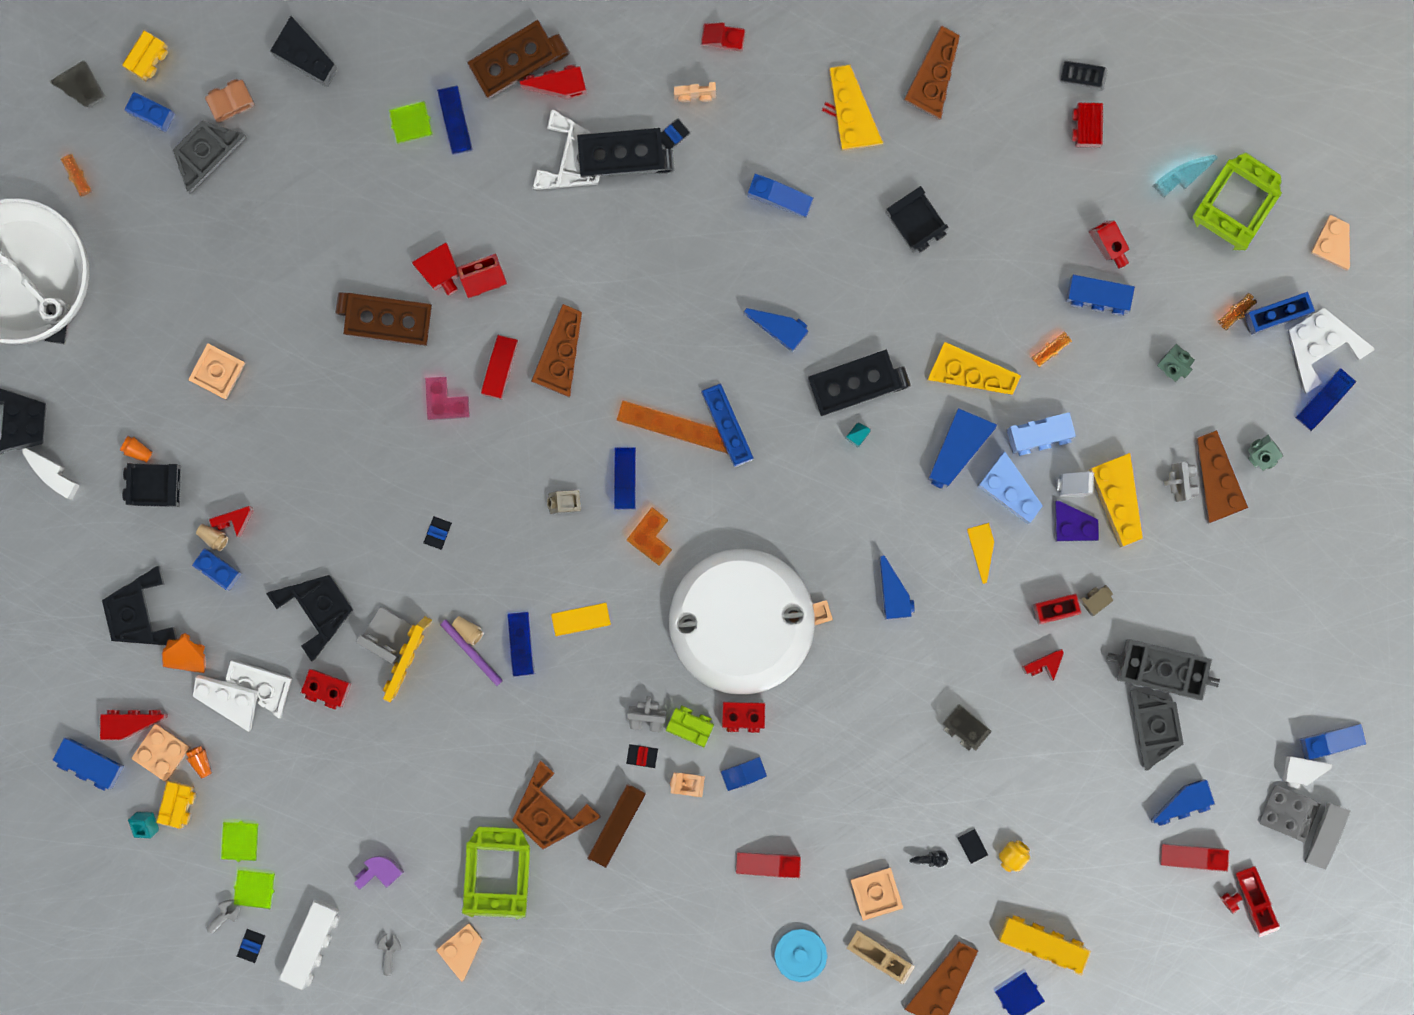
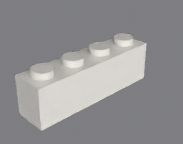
M317 900L313 902L279 978L280 981L301 990L311 985L314 975L311 973L315 966L318 967L323 958V955L320 953L323 947L327 948L331 940L330 930L332 927L336 928L339 922L338 909Z

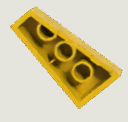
M1130 453L1089 469V472H1094L1093 483L1119 547L1143 539Z
M1013 915L1012 918L1006 917L998 938L999 942L1023 952L1032 953V955L1040 959L1049 960L1057 966L1072 969L1075 971L1074 973L1082 975L1091 952L1083 947L1084 942L1074 938L1068 941L1063 939L1064 934L1054 930L1050 934L1044 931V926L1034 922L1030 926L1024 923V918Z

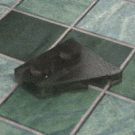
M81 61L50 81L52 85L58 87L87 108L106 98L86 61Z

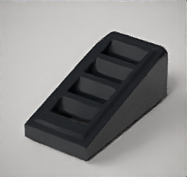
M1064 61L1060 81L1103 90L1107 69L1102 66ZM1073 67V68H1074L1073 76H1072V78H1068V77H1069V73H1070V68ZM1079 69H1082L1081 79L1079 80L1077 79ZM1087 71H1091L1089 81H1085ZM1096 72L1099 73L1098 82H1094Z

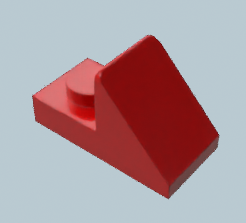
M725 23L704 24L701 45L742 51L745 29L727 27Z
M247 506L209 519L211 527H218V530H223L231 527L230 523H232L236 536L241 537L253 513V508Z
M1059 649L1022 666L1025 674L1031 673V676L1043 672L1042 667L1045 666L1051 681H1054L1064 652L1062 649Z

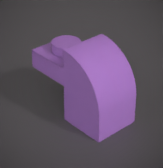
M375 856L364 862L369 870L367 871L364 868L355 876L358 880L354 884L360 890L376 876L387 888L404 871L391 858Z

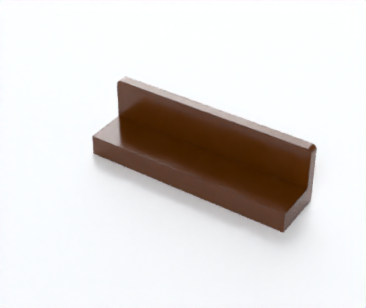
M630 784L626 785L587 858L589 861L592 860L605 868L608 866L644 799L645 792Z

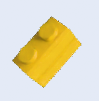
M143 30L122 66L137 77L147 81L148 78L151 79L156 73L157 68L155 66L159 60L163 61L166 57L168 46L163 41Z
M167 781L156 823L179 829L184 828V825H188L191 817L188 809L190 804H194L196 792H193L194 787L174 781Z

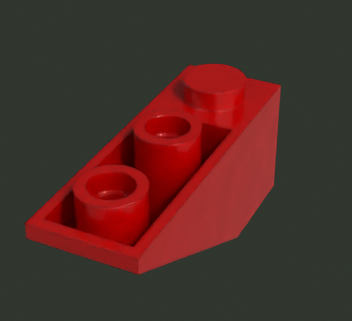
M576 65L566 66L564 70L558 72L549 70L544 72V75L538 77L529 75L524 77L523 81H519L522 89L564 99L587 94L580 66L576 67Z
M107 710V714H100V740L127 739L166 719L168 714H162V710H149V714H141V710H128V714H120V710Z

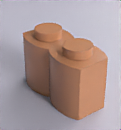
M238 79L228 82L227 87L224 89L216 88L209 91L208 96L205 97L217 123L255 106L244 81H238Z

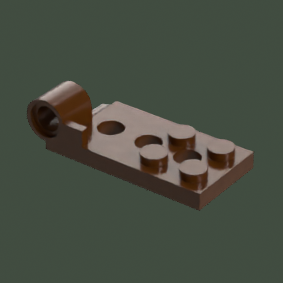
M536 20L467 63L486 97L490 99L541 67L545 68L552 63L560 61L568 56L570 52L560 34L548 38L539 20ZM530 43L536 45V51L533 54H527L526 46ZM511 54L518 55L519 59L515 65H510L508 62ZM498 64L501 67V71L498 75L493 76L490 69L493 65Z
M339 292L335 314L345 316L343 335L427 346L432 304ZM364 311L371 312L373 315L372 321L368 323L361 320V313ZM384 314L393 316L394 322L391 325H384L381 318ZM405 317L413 318L414 326L412 328H405L403 326L402 320Z

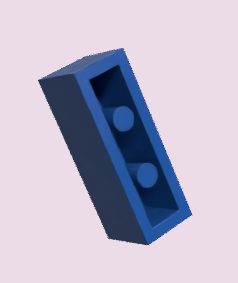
M1073 274L1070 278L1066 302H1071L1073 307L1083 308V305L1091 306V310L1103 312L1106 309L1112 310L1114 315L1124 316V313H1129L1131 310L1135 286Z
M1305 292L1248 312L1244 317L1250 333L1253 335L1315 312L1309 293Z
M69 737L63 739L52 760L57 763L56 766L67 772L70 769L76 772L75 776L84 781L89 779L95 782V787L104 791L106 788L113 789L124 768L120 763Z

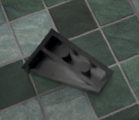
M290 16L270 52L277 59L319 83L328 86L337 71V67L295 19Z

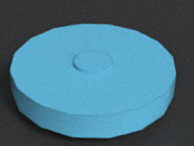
M805 929L791 930L783 935L777 943L775 950L776 965L781 974L789 980L796 982L811 981L819 976L825 968L827 961L826 946L822 939L812 931Z

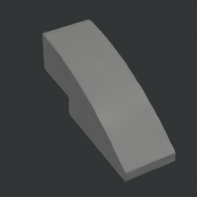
M1330 803L1326 804L1321 822H1318L1307 854L1306 863L1323 869L1327 868L1341 838L1350 810Z

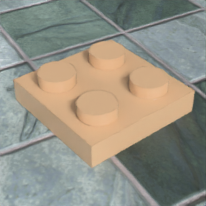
M207 343L188 380L227 400L246 363Z
M154 724L131 759L164 782H167L191 747L158 724Z
M891 867L850 879L863 921L903 909Z

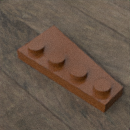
M940 26L903 100L939 120L942 118V109L946 100L947 87L960 35L943 26Z
M562 304L531 380L535 384L570 397L582 317L581 311Z
M1217 430L1196 438L1208 524L1247 509V503Z
M958 941L904 1010L914 1015H949L978 950Z

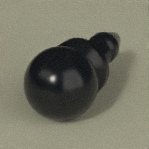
M937 851L935 853L929 852L928 856L913 857L910 859V862L914 864H929L930 867L935 865L942 868L947 865L949 858L944 851Z

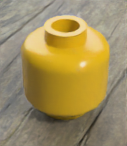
M1019 840L1008 842L999 854L1002 862L1001 866L1008 872L1012 870L1020 872L1031 858L1029 847Z

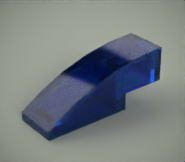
M1341 368L1337 369L1295 418L1312 431L1357 381Z
M615 448V510H636V448Z

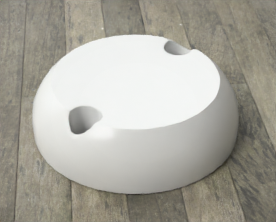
M26 199L0 200V343L17 345L38 342L49 338L63 329L81 308L86 297L90 278L87 251L75 228L67 219L52 208ZM48 310H50L54 315H49Z
M751 549L722 551L703 559L695 565L680 582L674 594L669 614L671 641L684 667L703 684L715 690L736 695L760 693L788 679L804 661L810 649L815 629L813 603L799 575L779 558ZM799 618L797 622H791L788 619ZM694 627L692 631H686L684 628Z

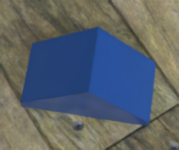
M760 757L721 771L728 791L767 777Z

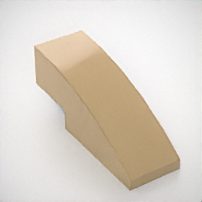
M858 930L847 947L848 950L902 984H905L915 968L914 965Z

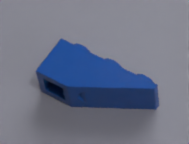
M1203 779L1184 785L1151 819V822L1154 824L1158 823V826L1170 823V819L1177 816L1178 819H1183L1191 816L1190 812L1198 810V813L1210 810V806L1214 805L1215 802L1208 781Z

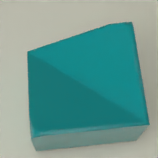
M856 423L845 439L854 446L859 447L871 432V429L861 423Z
M136 812L128 819L134 838L151 839L159 831L153 812Z

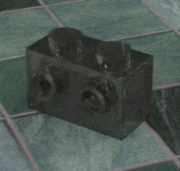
M959 704L955 706L941 723L945 726L943 730L952 738L955 735L960 738L961 742L959 744L968 751L971 748L976 751L992 732Z

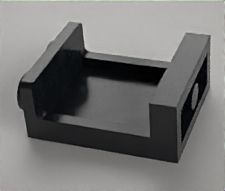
M921 186L888 207L885 211L913 253L917 250L921 253L930 246L929 242L934 239L939 241L947 235L946 231L949 228L925 196L926 192Z
M127 463V468L123 470L126 488L123 489L122 498L126 505L180 507L181 465Z

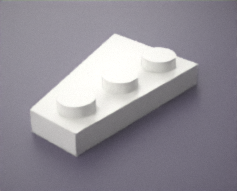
M231 660L225 681L258 691L256 699L258 704L263 708H267L280 719L292 678Z

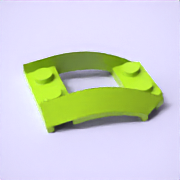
M1247 153L1238 155L1234 159H1229L1193 215L1196 226L1198 227L1201 224L1235 246L1233 250H1246L1282 194L1280 190V184L1282 183L1281 175ZM1233 172L1268 193L1247 227L1213 206L1214 201Z
M478 827L471 839L466 843L462 914L473 918L474 916L513 917L517 920L526 917L530 846L521 829ZM478 850L519 852L517 895L476 893Z

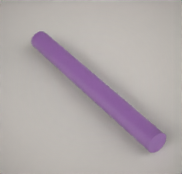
M447 620L440 624L496 686L503 681L482 657L465 642Z

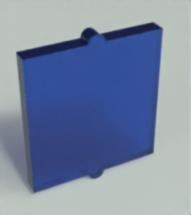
M1026 972L995 991L1003 1004L1002 1008L1006 1009L1009 1015H1025L1045 1002L1037 990L1038 986L1033 984Z

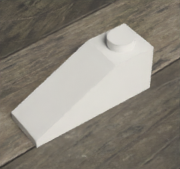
M1094 472L1062 474L1060 479L1057 478L1056 490L1060 491V496L1086 497L1093 493Z

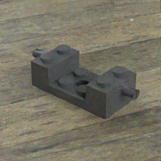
M1130 639L1126 640L1124 651L1121 655L1110 652L1107 655L1109 656L1107 661L1119 664L1117 681L1165 691L1196 700H1203L1206 685L1217 688L1219 686L1218 683L1211 682H1220L1219 678L1208 676L1212 662L1210 658ZM1163 664H1168L1171 667V673L1168 676H1163L1160 673V667Z

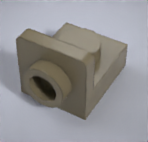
M556 491L549 493L547 507L550 509V514L581 511L580 491Z

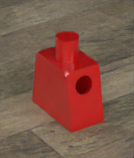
M1115 220L1105 221L1088 231L1106 260H1114L1118 269L1129 264L1124 253L1130 249ZM1113 243H1114V245H1115V249H1114V250H1112V244H1113Z
M446 242L412 262L414 267L434 290L442 287L447 296L458 291L453 280L459 277V273L451 250Z

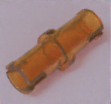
M69 154L61 158L60 161L69 175L68 179L73 182L79 196L82 197L92 192L83 176L85 174L84 171L80 170L73 155Z
M1246 294L1236 305L1233 304L1230 307L1231 310L1218 320L1219 325L1223 324L1221 327L1227 331L1238 319H1242L1252 306L1257 304V300H1252L1254 298L1252 294Z
M1063 332L1051 343L1047 342L1045 344L1046 347L1031 358L1040 368L1050 358L1059 355L1058 352L1069 343H1072V340L1067 336L1066 332Z

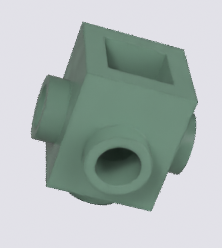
M1175 344L1157 366L1176 382L1181 376L1185 379L1193 370L1190 366L1195 359L1187 351Z
M1269 435L1263 439L1255 440L1248 449L1251 455L1249 457L1250 462L1255 468L1259 466L1263 471L1273 468L1278 463V460L1283 457L1280 448Z

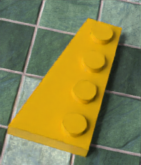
M944 341L927 380L1013 395L1021 375Z

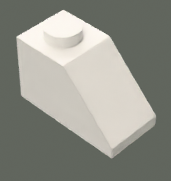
M1286 756L1282 781L1288 782V786L1300 788L1301 785H1309L1332 769V764Z

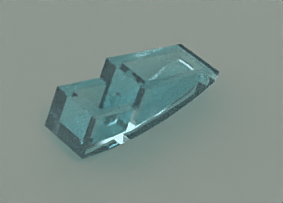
M1211 155L1186 162L1165 174L1153 187L1163 197H1166L1178 184L1185 190L1218 157Z

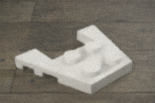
M552 110L547 128L568 134L558 175L537 170L533 189L542 190L599 184L601 176L583 178L580 176L577 135L593 133L575 124L557 111ZM602 149L594 152V157L597 160H602L606 156V152Z
M1325 308L1288 330L1305 394L1322 384L1311 364L1342 344L1346 343L1357 361L1375 350L1373 346Z

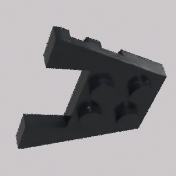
M0 388V405H4L0 455L4 454L5 451L21 450L43 444L46 403Z
M160 566L152 568L146 574L141 575L130 584L102 600L111 641L166 645L168 640H177L175 627L153 632L143 592L144 589L164 585Z
M331 575L266 593L276 609L281 608L296 598L319 632L318 635L301 645L311 662L318 657L354 610Z

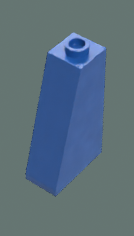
M958 408L928 479L932 481L931 485L943 489V486L948 487L996 429L997 424Z

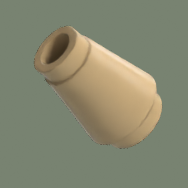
M201 524L196 531V535L212 550H223L229 539L224 532Z
M460 616L452 623V626L467 644L474 646L484 634L481 631V627Z

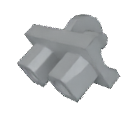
M1187 462L1172 464V472H1169L1170 480L1164 481V486L1170 485L1171 493H1175L1176 502L1191 500L1192 497L1199 495L1198 486L1190 485L1189 477H1194L1197 474L1195 465H1189Z
M647 696L646 702H638L637 707L629 706L627 719H629L630 729L639 730L642 727V721L650 722V731L660 732L666 720L667 710L658 709L659 704L651 703V697Z

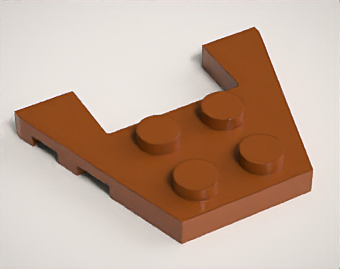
M540 761L512 821L538 846L545 849L598 820L601 816L588 804L573 819L564 813L540 790L555 774L544 762Z

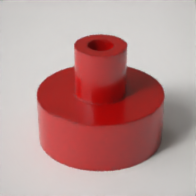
M1227 892L1220 897L1232 914L1240 910L1237 903L1242 900V897L1238 892L1232 897Z

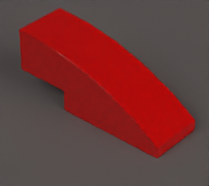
M500 335L497 336L484 379L482 395L503 400L518 340Z
M1256 866L1235 873L1258 936L1261 937L1279 930V923Z

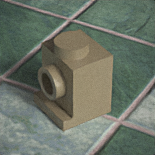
M1107 585L1100 589L1095 587L1086 594L1088 596L1087 599L1085 597L1079 599L1091 616H1095L1114 601L1111 597L1113 593Z

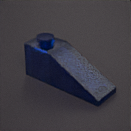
M458 85L437 90L452 155L473 151Z
M529 612L508 614L513 677L535 674Z

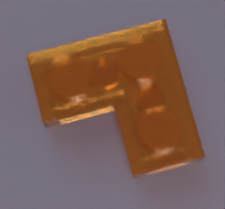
M652 507L626 541L660 566L672 549L656 536L669 520Z

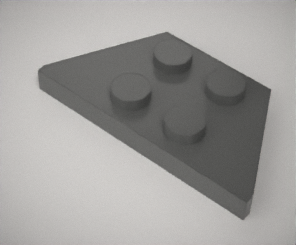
M201 121L173 149L186 190L191 193L246 136L243 133Z
M1130 690L1143 765L1146 771L1150 770L1155 764L1184 744L1177 704L1170 700Z

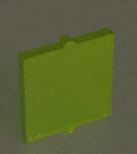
M425 102L389 110L393 124L391 128L394 129L397 144L433 135L430 125L431 117L428 116Z
M239 821V823L223 822L221 859L236 860L237 862L241 860L257 861L259 824L243 823V821Z
M238 870L237 881L234 886V905L271 909L272 894L275 893L273 889L275 874Z

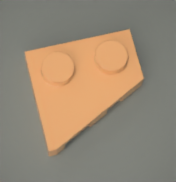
M709 82V86L693 84L674 87V99H678L679 102H690L691 99L709 102L712 101V98H716V82Z
M1330 215L1311 253L1346 271L1349 270V224Z
M468 923L436 951L462 982L483 939L473 926Z

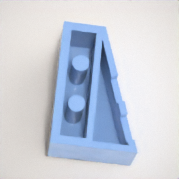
M1070 412L1038 421L1027 422L1019 426H1010L1007 429L1013 454L1018 453L1019 456L1030 454V449L1039 448V451L1050 449L1051 444L1059 442L1060 446L1072 443L1071 439L1076 437Z
M1006 452L1002 453L978 485L985 493L1027 524L1031 523L1043 507Z

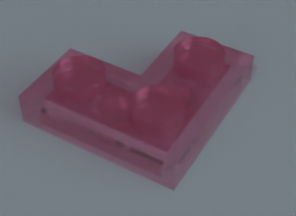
M447 377L425 378L427 420L470 418L469 397H448Z

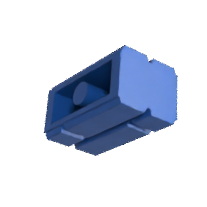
M136 92L132 93L125 107V111L129 115L164 132L168 130L175 116L172 110Z
M203 549L192 565L228 591L232 589L242 574L208 549Z

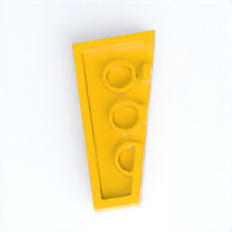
M851 65L831 67L829 71L842 151L883 145Z
M424 617L410 628L408 633L410 640L408 644L404 643L399 653L402 655L400 662L394 664L391 671L394 674L391 681L388 680L384 686V700L391 703L396 697L407 674L405 670L410 667L415 657L414 650H417L423 641L424 635H422V632L430 626L432 619Z

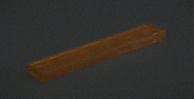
M622 400L617 421L728 454L717 428Z

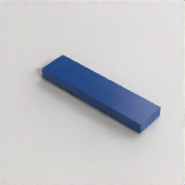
M721 383L702 390V396L733 466L737 467L752 461L754 457Z

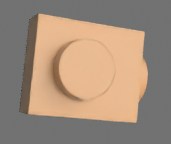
M674 772L670 780L671 794L702 797L705 776Z

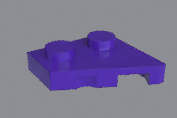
M1055 501L1056 542L1099 541L1098 519L1061 501Z

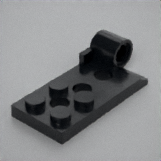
M660 128L577 135L581 178L643 172V174H661L675 171L673 150L662 149ZM638 146H645L648 150L647 154L638 156L635 152ZM619 147L625 148L627 151L626 156L623 158L615 156V150ZM598 149L606 152V156L602 160H597L594 157V152Z
M887 349L808 376L821 416L911 387L905 366L894 369ZM872 370H877L880 374V378L876 382H871L868 379V374ZM852 377H857L860 380V385L856 389L849 387L848 382ZM832 384H838L840 387V393L836 396H832L829 393V387Z

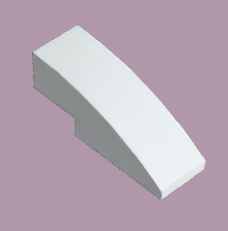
M28 448L22 450L35 473L48 486L65 498L73 499L80 485L62 476L65 470L64 467Z

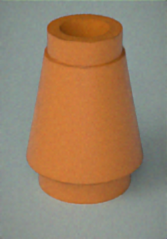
M127 436L120 448V451L124 452L123 455L146 463L153 453L135 437L131 438Z
M197 746L186 752L187 761L200 778H204L212 773L205 749Z

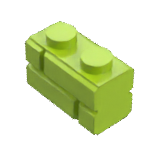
M682 705L680 709L675 708L666 731L704 748L714 726L711 723L712 719L702 714L699 717L692 715L693 710Z

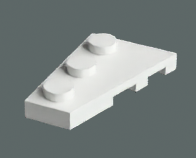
M202 675L196 677L193 692L194 698L249 732L252 729L258 691Z

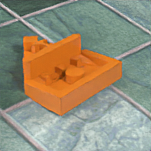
M186 633L181 634L177 640H168L162 652L163 667L205 673L206 658L205 654H203L205 646L190 641V636Z

